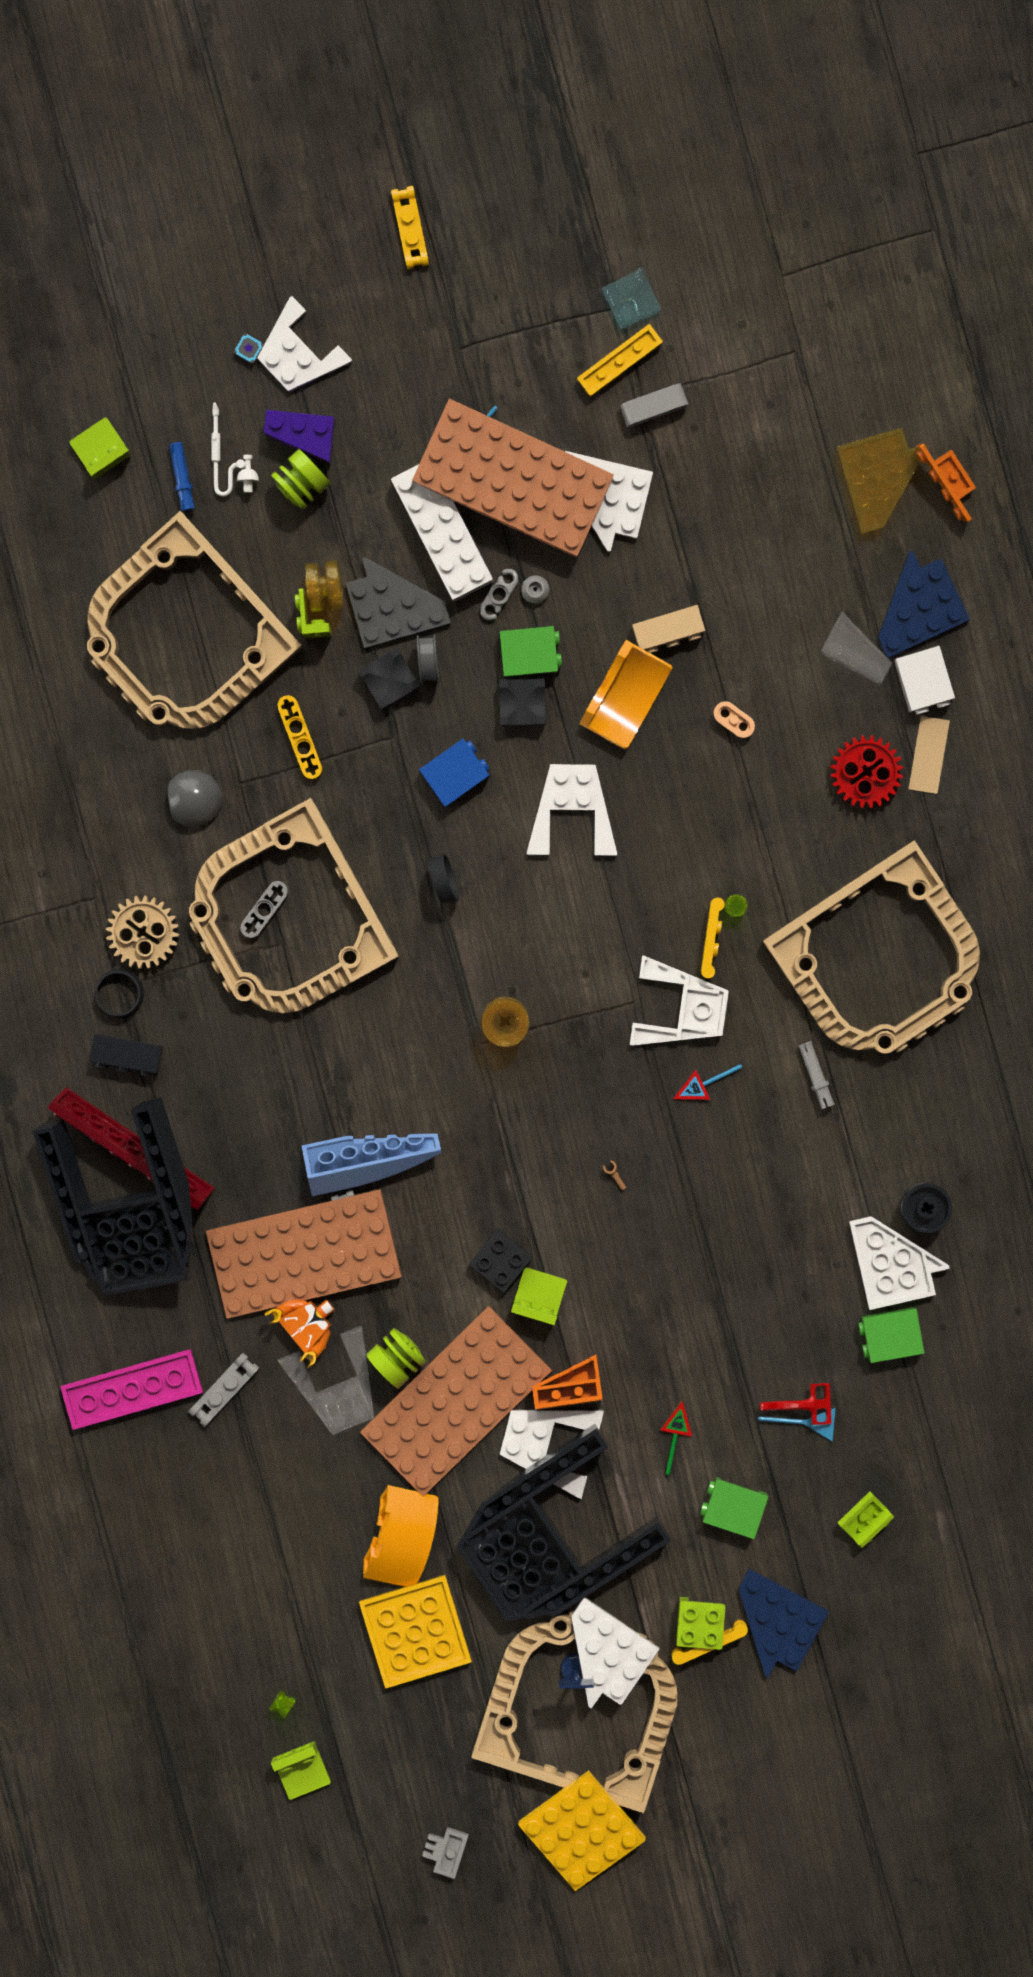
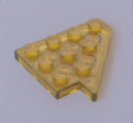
M902 428L836 447L861 534L884 528L920 462L916 454L918 452L917 448L908 449Z

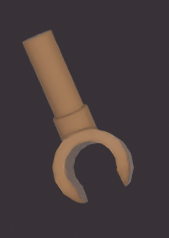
M611 1161L614 1165L613 1171H607L603 1165L604 1171L615 1179L621 1190H624L626 1186L617 1173L616 1163Z

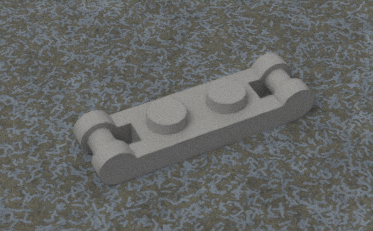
M244 1353L236 1359L188 1411L192 1416L195 1415L200 1419L199 1423L204 1427L259 1369L255 1363L252 1364L247 1360L248 1357ZM240 1365L247 1371L244 1375L236 1370ZM204 1404L211 1409L208 1414L201 1409Z

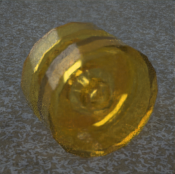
M325 561L324 576H322L320 565L317 562L306 563L305 585L311 612L324 611L325 597L328 598V604L332 610L344 609L338 561Z

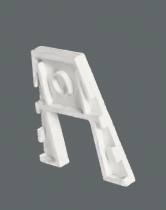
M550 764L527 855H549L550 810H595L594 855L617 856L596 765Z
M642 956L639 978L684 984L678 1029L633 1023L630 1045L723 1035L728 990Z
M511 1410L500 1455L526 1469L546 1456L555 1422L583 1430L596 1424L598 1429H600L604 1410ZM570 1472L553 1484L582 1499L587 1476Z

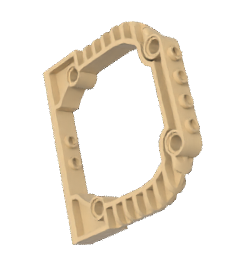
M181 511L140 547L141 549L99 586L92 597L88 609V629L91 637L87 642V650L93 657L91 662L99 671L103 668L109 674L106 679L114 687L118 685L124 691L121 695L129 704L132 702L136 704L139 708L136 712L144 721L149 719L159 726L170 723L181 728L196 729L216 723L303 648ZM163 552L170 553V560L167 563L159 561V556ZM207 553L223 571L220 576L228 585L233 582L238 588L235 591L243 601L248 599L264 618L258 623L256 645L250 646L244 652L243 660L245 665L210 698L196 706L179 708L165 696H153L117 656L119 650L118 641L109 631L108 625L111 613L119 601L157 567L169 570L175 566L177 559H200ZM103 641L105 649L100 653L95 652V643ZM254 652L261 654V660L257 664H252L249 661L250 655ZM158 708H164L165 717L161 720H156L154 717V712Z
M312 798L219 849L205 861L199 871L195 884V901L189 907V914L192 919L190 925L195 934L200 933L204 940L200 943L206 954L211 953L214 961L211 963L217 974L222 973L225 981L222 982L228 993L232 992L236 999L240 1001L251 1000L259 1007L272 1012L290 1013L299 1011L399 957ZM282 833L290 834L291 841L288 845L280 844L279 837ZM297 842L317 847L326 843L338 865L335 868L341 880L346 879L349 885L346 887L351 899H357L368 922L360 926L359 935L354 946L344 947L340 951L338 964L297 987L285 991L267 990L256 975L243 972L216 922L220 916V907L214 892L221 878L229 871L269 848L276 846L281 850H290ZM199 905H204L207 908V913L202 918L198 917L195 912ZM348 951L355 952L357 956L356 961L352 964H348L344 959V955ZM244 983L248 984L251 988L250 994L246 997L239 993V987Z
M915 840L762 941L822 1031L834 1042L844 1047L856 1050L875 1049L880 1053H890L893 1050L899 1052L908 1046L906 1042L914 1037L917 1040L927 1033L925 1029L933 1025L935 1028L946 1021L944 1017L952 1012L955 1015L965 1008L963 1004L972 996L970 984L975 978L980 960L979 944L976 935ZM881 875L884 881L905 886L907 895L911 899L924 900L952 941L957 953V970L943 982L941 996L896 1026L879 1024L864 1032L850 1026L840 1016L816 980L813 972L817 968V960L812 954L808 953L811 930L806 923L827 909L832 912L842 905L840 900L846 896L850 900L860 893V887ZM915 883H921L924 886V892L920 896L915 895L913 892V885ZM802 958H808L811 961V968L807 971L802 970L799 966ZM959 985L965 989V995L960 999L954 995V989ZM881 1036H887L890 1039V1045L885 1049L881 1048L878 1044Z
M572 1611L569 1614L561 1612L558 1615H554L551 1617L550 1622H539L525 1628L509 1643L500 1664L471 1758L564 1788L579 1777L578 1774L566 1771V1773L558 1772L556 1767L545 1764L543 1767L519 1759L520 1749L512 1734L517 1728V1715L511 1710L524 1666L531 1653L543 1643L549 1642L555 1645H565L576 1639L571 1617ZM563 1620L567 1627L564 1630H557L554 1627L555 1622ZM639 1633L644 1638H647L646 1635ZM658 1652L643 1672L651 1676L655 1693L653 1706L638 1750L634 1749L626 1753L624 1767L613 1775L606 1777L603 1788L618 1805L642 1813L645 1811L678 1700L675 1679L665 1662L658 1657ZM509 1717L512 1720V1724L507 1727L503 1726L500 1723V1719ZM638 1758L641 1761V1765L633 1768L629 1765L630 1760Z

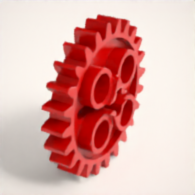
M861 735L860 742H858L853 737L852 745L845 742L844 747L846 750L838 748L837 751L841 756H833L832 758L837 762V765L830 766L831 769L836 770V773L830 775L831 778H836L837 780L832 786L840 787L836 794L844 793L843 801H846L848 798L852 799L851 806L857 801L860 808H863L865 803L868 804L869 808H872L874 801L878 806H881V798L888 802L889 797L887 794L896 795L893 787L901 786L896 781L903 778V775L898 774V770L903 769V766L896 763L901 760V757L894 758L893 755L897 750L889 751V742L884 746L881 745L882 738L874 742V737L871 735L869 740L866 741L864 735ZM865 750L874 752L875 758L872 762L864 760L863 753ZM879 759L883 760V763L870 772V778L866 775L855 784H850L852 779L863 772V766L868 768ZM848 763L854 764L857 768V772L853 776L845 772V766ZM879 768H884L888 771V778L886 780H880L877 777L876 772ZM862 781L870 785V791L867 794L861 793L858 789V785Z

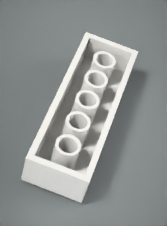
M417 465L391 478V481L452 601L455 602L493 583V578L454 502L412 482L419 466Z

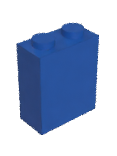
M464 739L460 740L419 769L445 807L490 777L488 771L491 769L484 759L479 761L474 753L477 752V749L470 740L468 742Z

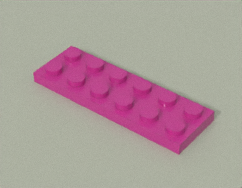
M191 1349L60 1386L73 1430L203 1393Z

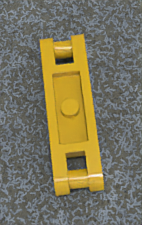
M413 186L406 187L407 189L398 191V189L391 190L407 270L413 269L417 265H429ZM409 198L410 204L401 206L400 200ZM420 251V256H411V252Z
M714 898L710 903L701 974L704 978H711L715 974L712 958L713 956L717 957L719 943H715L716 934H720L722 921H718L719 911L725 905L721 898Z
M743 1620L735 1621L732 1628L723 1632V1645L747 1634L748 1629ZM676 1647L672 1650L671 1655L673 1662L680 1665L714 1649L693 1647L682 1649Z

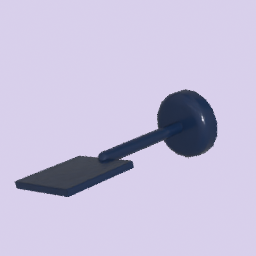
M579 1653L566 1656L561 1663L560 1670L564 1679H559V1689L594 1688V1679H583Z

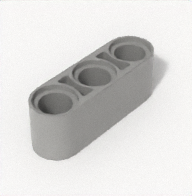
M679 383L627 401L620 405V409L627 427H632L683 409L689 404L682 384Z

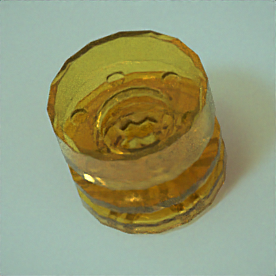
M507 996L498 997L489 1002L485 1007L482 1015L483 1032L488 1040L495 1045L503 1047L516 1045L523 1040L528 1032V1013L524 1005L517 999ZM510 1016V1024L507 1025L505 1023L504 1025H501L500 1017Z

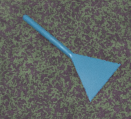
M835 1408L831 1409L832 1424L812 1425V1418L799 1420L758 1417L759 1421L804 1424L833 1442ZM826 1412L817 1415L818 1422L826 1421Z

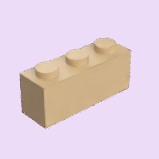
M698 605L632 624L638 647L650 654L659 651L658 647L660 646L674 647L680 644L679 640L688 638L689 641H694L702 638L701 634L705 633Z

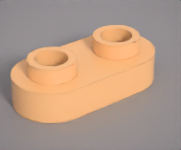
M721 702L715 707V720L739 738H747L753 733L755 729L753 719L732 703ZM723 709L729 711V716L726 718L721 716ZM745 723L747 730L741 731L739 724Z

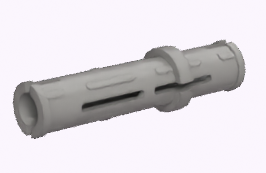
M812 1041L798 1045L813 1084L811 1088L816 1092L821 1109L835 1105L827 1086L829 1082L825 1081Z

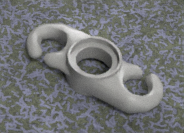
M507 568L502 571L503 575H512L513 581L506 583L503 576H499L497 583L491 587L481 604L480 614L484 619H496V614L488 615L486 613V607L493 606L495 612L499 613L501 607L508 601L517 586L518 574L513 569ZM497 588H502L506 592V597L502 601H497L493 598V591Z

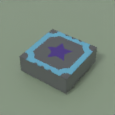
M244 333L233 353L254 365L264 344Z

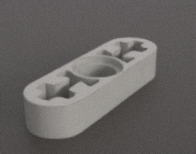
M275 881L268 886L241 923V932L244 936L254 938L261 933L288 896L286 884ZM281 885L283 887L281 891L284 894L282 897L276 896L274 901L278 903L274 906L265 897L268 895L271 898L274 894L272 888L274 886L278 888ZM262 903H267L271 907V912L267 916H262L258 912V907ZM255 913L264 922L261 924L258 921L255 925L257 931L248 934L246 932L248 928L245 925L246 923H253L255 918L251 916Z

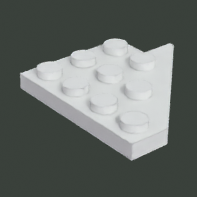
M565 451L614 474L591 525L607 552H611L615 534L637 539L653 472Z
M871 1216L849 1221L869 1310L936 1295L931 1273L950 1269L948 1264Z
M584 1597L571 1617L583 1679H594V1688H585L588 1706L592 1708L602 1693L622 1705L658 1652L659 1647Z

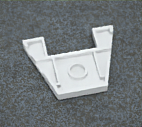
M293 296L289 298L257 357L288 392L352 362V359L339 345L320 361L290 329L306 313V310Z

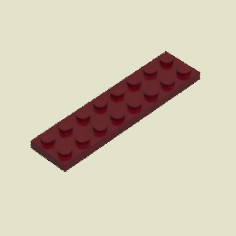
M67 1087L50 1103L48 1109L57 1118L64 1119L75 1130L82 1131L94 1143L101 1144L112 1155L120 1157L131 1168L141 1171L153 1182L138 1135ZM184 1167L189 1182L191 1208L198 1210L215 1187Z

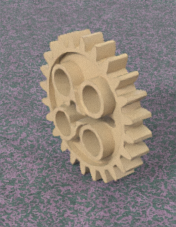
M135 896L134 903L126 899L127 906L118 904L121 911H112L116 917L115 919H108L113 925L106 928L107 931L112 932V935L106 937V939L113 940L114 942L109 948H117L114 956L122 954L121 962L124 963L129 959L130 967L137 962V966L140 969L143 963H146L147 968H151V961L158 966L160 965V957L165 961L168 960L165 955L166 952L174 953L170 946L178 945L173 940V937L180 936V934L174 932V929L178 928L179 925L172 923L177 917H169L168 914L172 909L167 908L164 910L165 902L156 905L157 898L155 897L151 902H148V896H144L142 902H140L138 896ZM138 910L144 911L146 915L145 920L141 923H138L134 918ZM126 920H130L139 928L146 926V933L159 940L160 943L157 945L146 936L139 937L140 932L128 925ZM156 923H161L164 926V932L160 936L155 935L153 932V926ZM128 928L132 931L133 937L130 941L122 939V931ZM145 941L151 944V951L148 954H143L140 950V945Z

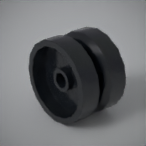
M919 1182L913 1184L904 1192L901 1197L900 1211L902 1218L910 1227L919 1232L932 1233L939 1231L948 1223L952 1214V1203L949 1195L941 1187L930 1182ZM923 1203L929 1204V1209L927 1211H923L921 1209L924 1207L922 1205Z

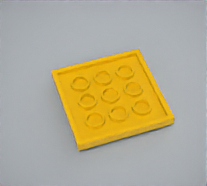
M446 1575L359 1601L385 1689L472 1662Z
M589 1770L523 1817L518 1823L520 1828L575 1891L645 1842L646 1839L644 1834Z

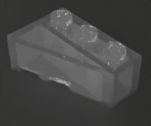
M843 611L840 613L819 653L878 685L881 684L892 664Z

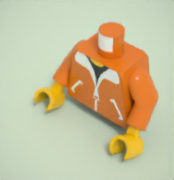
M300 1299L286 1301L275 1309L267 1311L265 1316L270 1313L273 1314L274 1320L269 1324H274L278 1321L305 1353L300 1358V1362L304 1358H308L310 1364L307 1368H310L327 1346L331 1334L329 1330L331 1324L326 1317L335 1309L328 1300H325L316 1307L311 1300L307 1302Z

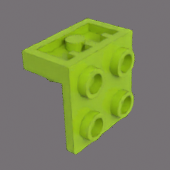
M106 417L70 441V445L94 480L132 455Z
M299 589V594L295 595L296 608L301 614V617H297L299 633H302L304 638L331 637V626L323 619L311 620V624L308 623L306 592L304 589Z
M525 1267L511 1312L555 1325L567 1280Z
M679 1597L677 1646L721 1650L723 1645L725 1604L689 1601V1597Z
M315 1741L273 1757L271 1761L274 1772L278 1771L290 1800L331 1783Z

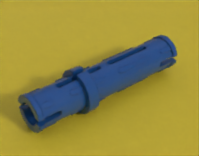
M183 442L169 444L176 480L175 492H178L181 512L195 510L192 497L193 485L190 484Z

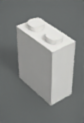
M940 646L894 660L909 713L915 711L916 715L929 711L928 707L936 704L938 708L951 705L950 700H953L955 696Z

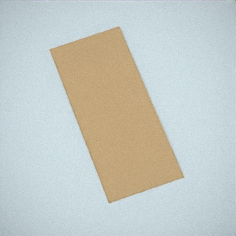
M921 716L909 789L934 794L938 793L949 720Z

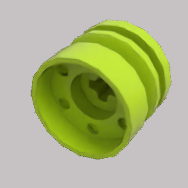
M298 449L288 458L293 469L289 471L281 465L279 468L285 476L281 478L274 471L271 477L283 495L291 503L304 510L307 505L301 498L305 496L312 503L314 499L309 490L312 488L321 494L331 483L315 464Z
M393 1328L390 1334L395 1341L385 1336L383 1339L388 1348L385 1350L376 1344L366 1356L374 1367L394 1387L399 1389L409 1379L404 1369L408 1367L410 1370L417 1372L418 1368L413 1363V1360L421 1366L426 1363V1360L422 1356L420 1349L407 1335Z

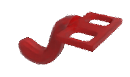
M830 1383L810 1384V1397L806 1400L759 1403V1410L804 1409L811 1412L812 1425L832 1424ZM816 1386H824V1399H816ZM824 1408L826 1410V1421L818 1422L816 1411L817 1409Z

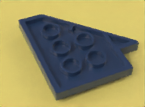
M748 1568L738 1589L766 1677H769L777 1661L798 1671L829 1611Z

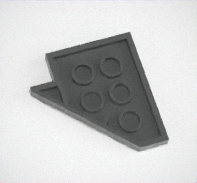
M366 557L362 558L367 577L346 583L364 649L451 624L445 601Z

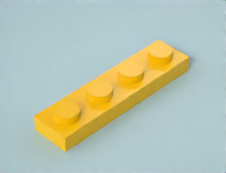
M648 324L577 377V380L587 394L592 397L660 346L663 341L652 326Z

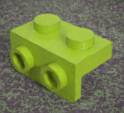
M869 1492L837 1523L863 1548L890 1523L894 1516Z

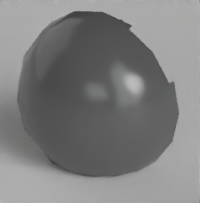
M187 770L178 773L169 782L168 800L172 818L175 822L185 827L198 828L207 825L217 816L222 806V793L219 784L211 775L201 770Z

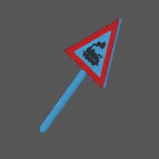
M737 1065L705 1082L701 1081L697 1070H695L673 1099L711 1100L705 1086L740 1070L742 1065Z

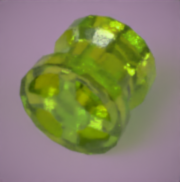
M735 894L726 899L724 907L727 914L739 917L746 912L748 905L743 896Z
M280 1690L269 1709L279 1712L280 1716L285 1719L296 1699L286 1696L285 1692Z

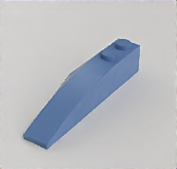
M437 1133L409 1134L407 1137L401 1138L396 1135H387V1138H375L374 1135H367L365 1139H354L353 1136H344L302 1145L312 1196L378 1181L412 1168L442 1153Z

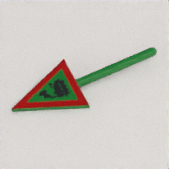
M683 1400L660 1429V1431L673 1433L666 1469L667 1476L671 1472L678 1434L692 1437Z

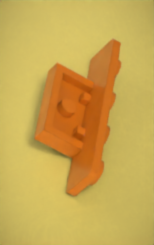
M918 444L916 446L918 450L916 454L923 464L926 463L928 465L930 477L935 483L939 482L943 488L941 494L947 502L951 501L954 505L953 512L960 521L962 519L964 522L971 521L972 518L959 499L976 487L954 452L949 450L934 461L925 445Z

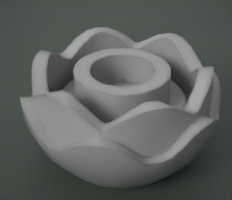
M537 575L528 577L521 586L523 598L527 602L534 604L542 603L550 592L548 582L543 577Z

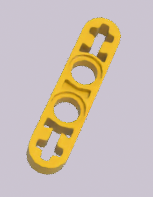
M289 695L283 696L278 701V710L302 773L308 779H317L322 774L323 769L299 704L294 697ZM285 700H288L290 703L294 702V706L291 707L293 714L298 712L299 716L291 717L286 721L285 717L290 715L287 709H282V706L285 705ZM297 720L302 723L301 732H291L290 724L293 721ZM304 741L308 742L311 747L309 753L300 754L298 745ZM314 754L315 759H311V762L314 766L318 765L315 775L306 772L309 765L307 761L302 763V758H309Z

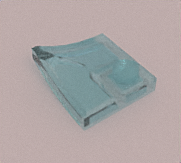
M643 267L601 288L620 330L661 312Z

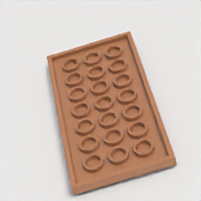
M449 398L412 482L577 558L614 474Z
M381 1189L206 1230L227 1318L278 1307L290 1300H308L402 1277Z
M488 1306L382 1409L360 1433L424 1496L532 1391V1386L540 1383L552 1369Z

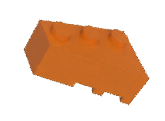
M594 1355L532 1386L535 1410L603 1401L597 1356Z

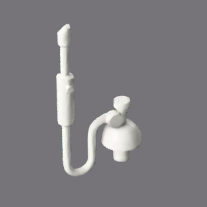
M213 403L214 432L211 434V461L214 463V491L219 496H228L233 488V469L235 467L241 469L245 467V469L239 472L237 481L243 482L244 493H252V482L259 481L257 472L251 469L252 455H243L244 460L240 459L229 467L228 489L225 492L219 491V409L217 404Z

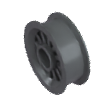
M434 634L433 638H419L417 635L420 684L422 685L423 681H437L439 684L436 635Z

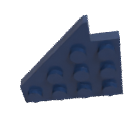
M913 550L908 553L878 636V640L887 658L970 620L941 558L920 567Z

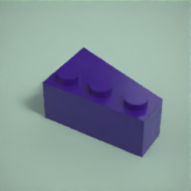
M266 410L264 433L267 437L291 448L300 449L306 455L331 465L335 429L334 417Z

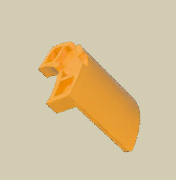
M626 640L579 724L617 746L627 749L669 676L672 666Z
M387 1486L380 1497L377 1525L381 1526L378 1537H373L368 1552L364 1557L363 1578L405 1587L418 1583L425 1568L434 1538L438 1514L437 1496L430 1494L422 1496L417 1491Z

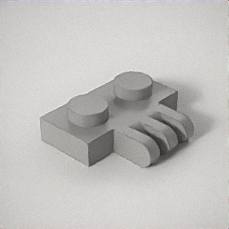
M447 1827L444 1838L431 1833L428 1834V1839L435 1841V1844L426 1842L425 1848L433 1850V1852L423 1851L422 1856L436 1861L433 1872L455 1879L469 1834Z

